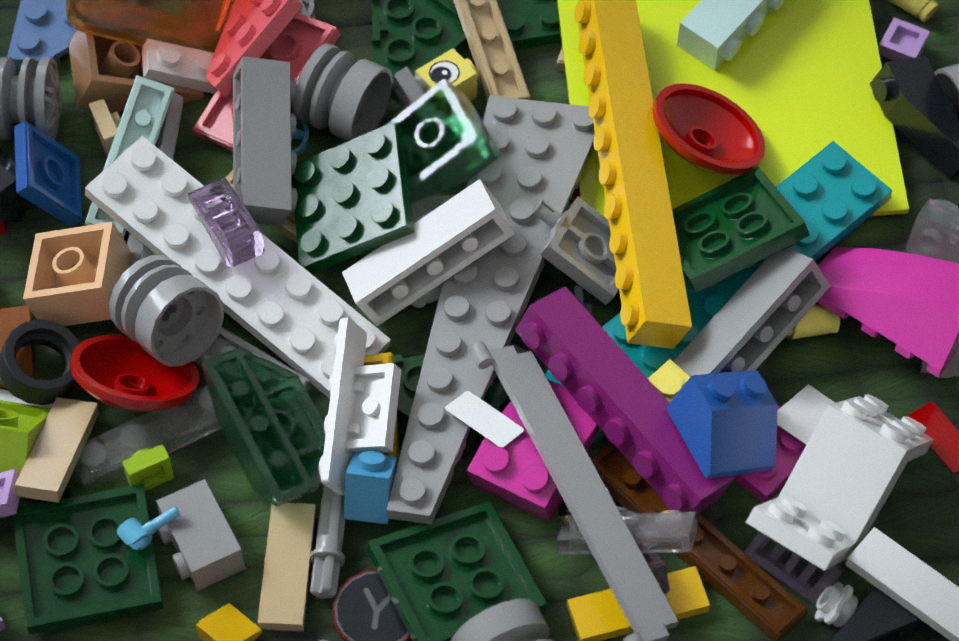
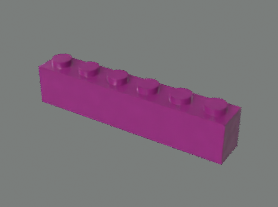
M564 286L529 305L515 331L522 338L525 345L531 348L546 365L553 377L559 380L574 397L581 409L587 412L601 428L609 441L615 444L629 460L637 473L657 492L665 505L685 523L717 502L736 477L726 476L705 479L666 410L669 402L568 288Z

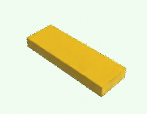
M696 566L655 577L678 620L709 612L710 603ZM611 588L567 600V608L578 641H601L634 632Z

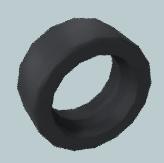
M38 319L22 323L10 332L2 347L0 354V377L3 385L13 396L30 404L47 405L54 403L56 397L65 398L72 392L77 383L70 371V360L73 350L80 344L79 340L68 328L54 321ZM33 344L45 345L56 350L63 357L66 369L58 379L49 381L34 379L18 367L16 354L24 346Z

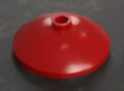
M680 83L665 87L655 99L652 113L661 137L675 153L688 163L715 174L738 175L748 173L756 168L763 159L766 148L764 137L759 127L747 112L722 94L699 85Z
M103 335L90 338L76 346L71 355L70 371L78 384L96 399L125 411L152 412L174 408L189 400L196 393L199 384V371L193 362L183 366L169 367L158 362L143 350L140 344L132 341L127 335Z

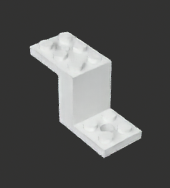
M866 394L864 398L857 396L830 404L779 496L755 506L746 523L825 571L847 559L864 540L907 462L926 454L934 439L924 434L926 427L918 421L907 416H903L900 420L886 412L889 406L874 396Z

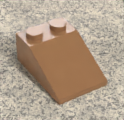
M84 16L69 43L76 108L90 110L89 103L104 99L109 112H123L136 75L143 77L142 47L147 38L196 49L194 33ZM158 82L175 88L174 93L183 97V103L199 101L204 96L203 91Z

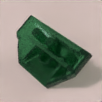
M239 347L203 360L202 368L217 422L254 492L277 507L317 491L321 482L319 462L324 454L326 438L324 422L299 376L269 360L254 356L252 351L244 347Z

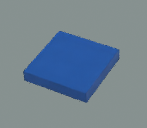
M26 121L14 126L16 193L71 228L81 223L82 200L79 156Z

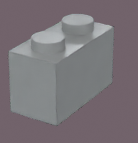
M205 479L156 501L160 515L174 506L181 513V516L157 531L164 544L172 541L177 551L176 554L172 555L175 567L182 580L190 577L196 591L245 570L242 550Z

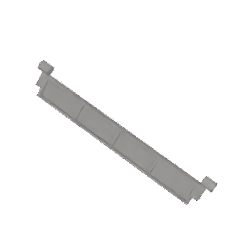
M482 341L473 344L469 351L479 369L493 366L634 633L625 637L623 641H666L669 637L667 629L676 627L679 621L533 352L528 351L517 354L514 346L489 351Z

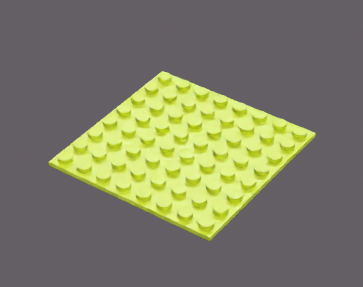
M557 0L569 104L589 106L588 86L584 84L585 66L583 54L579 52L578 23L574 20V10L578 0ZM636 0L653 102L665 87L680 83L694 84L711 89L735 102L747 112L762 132L766 149L764 157L757 167L763 171L775 187L834 141L892 189L891 199L871 216L907 214L909 212L894 127L884 116L869 84L882 69L869 0H785L777 11L771 9L765 16L763 25L755 35L751 36L748 34L741 41L742 44L737 54L730 61L724 60L715 70L677 46L680 22L701 0ZM659 133L672 209L742 175L715 174L688 163L667 145ZM594 149L592 156L588 157L583 169V176L579 183L580 198L605 217L603 185L599 182L598 151Z

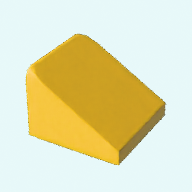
M230 603L204 617L196 624L198 637L203 641H254L262 633L261 628Z

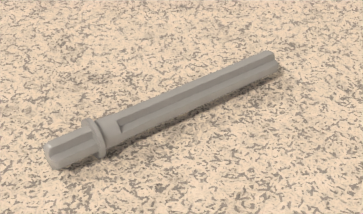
M324 484L316 548L310 553V561L313 564L310 591L318 599L335 597L337 594L339 569L345 564V555L342 553L345 527V495H338Z

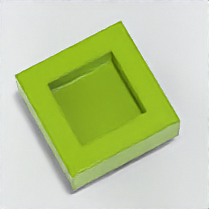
M163 444L152 449L145 448L139 450L131 458L122 461L129 486L144 484L145 491L174 479L170 458Z

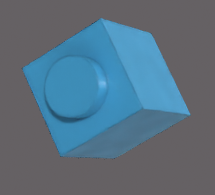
M354 451L345 473L344 519L388 524L387 506L397 470L396 456L384 455L378 451Z

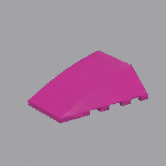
M834 247L818 265L831 287L822 295L817 303L843 319L851 315L862 322V331L873 338L880 333L896 343L894 351L907 359H911L914 355L928 363L926 371L939 378L955 357L959 343V264L918 254L883 249Z

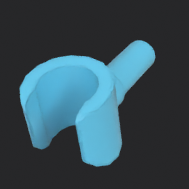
M174 506L153 520H149L144 525L137 518H130L119 526L117 535L126 545H130L136 550H142L151 542L152 534L181 516V513Z

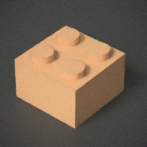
M107 222L35 234L23 300L37 320L54 321L62 326L111 319L109 301L113 287L123 272L129 268L132 254L114 223Z

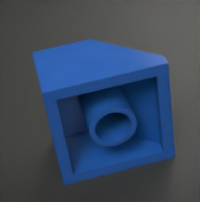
M757 370L692 375L666 407L667 412L705 479L767 472L775 467L777 403Z

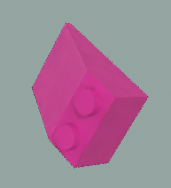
M547 379L586 452H588L600 427L587 412L581 409L577 401L564 386ZM510 401L502 414L524 428V432L503 448H500L485 437L471 461L467 473L473 486L550 523L562 500V496L515 407Z

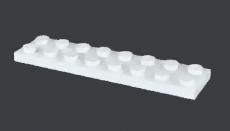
M143 135L85 187L86 197L156 255H165L174 260L182 268L189 271L193 277L201 280L217 292L223 302L224 311L299 374L308 378L311 384L329 399L331 397L329 380L334 372L336 356L334 339L339 331L340 319L350 318L366 331L365 355L383 353L390 346L391 339Z

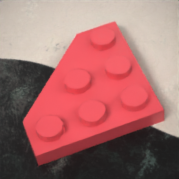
M235 0L205 78L227 97L233 90V73L243 56L260 58L304 5L298 0Z

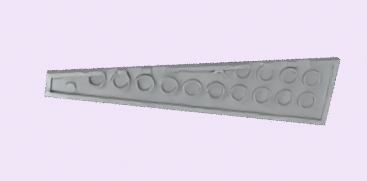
M489 96L467 187L480 179L501 205L515 234L442 284L387 506L388 519L431 525L453 477L454 467L459 462L465 449L466 438L471 429L466 423L448 412L445 407L466 391H470L483 400L488 387H491L497 374L493 366L479 369L469 348L481 341L485 343L489 351L508 347L511 343L515 329L521 320L544 267L545 258L540 254L550 239L551 227L533 215L532 212L542 199L561 215L568 210L574 189L579 186L587 159L589 156H592L594 151L595 131L593 118L589 116V106Z

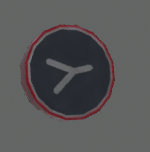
M376 569L365 570L350 577L338 589L332 605L333 622L338 636L340 635L343 641H412Z

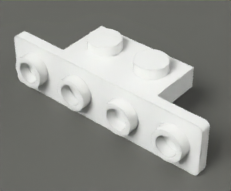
M350 318L340 319L339 331L334 339L336 356L334 372L329 380L331 394L329 413L324 420L326 435L324 454L319 462L321 483L338 495H345V473L354 451H393L401 369L394 363L364 366L367 333Z

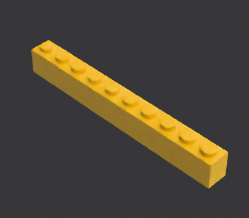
M578 0L574 10V20L578 23L579 52L583 54L585 66L584 84L588 86L590 98L589 116L593 118L595 131L594 149L598 151L600 163L599 182L603 185L605 195L604 215L609 221L611 234L609 248L611 253L614 254L616 266L615 286L619 289L622 305L620 312L621 323L625 325L627 343L674 349L692 328L659 131L652 113L654 102L636 0Z

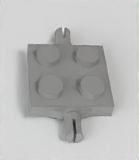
M580 197L562 215L542 199L532 214L550 226L551 231L550 239L540 255L607 305L619 290L615 286L616 266L614 254L611 253L609 248L611 234L608 219Z

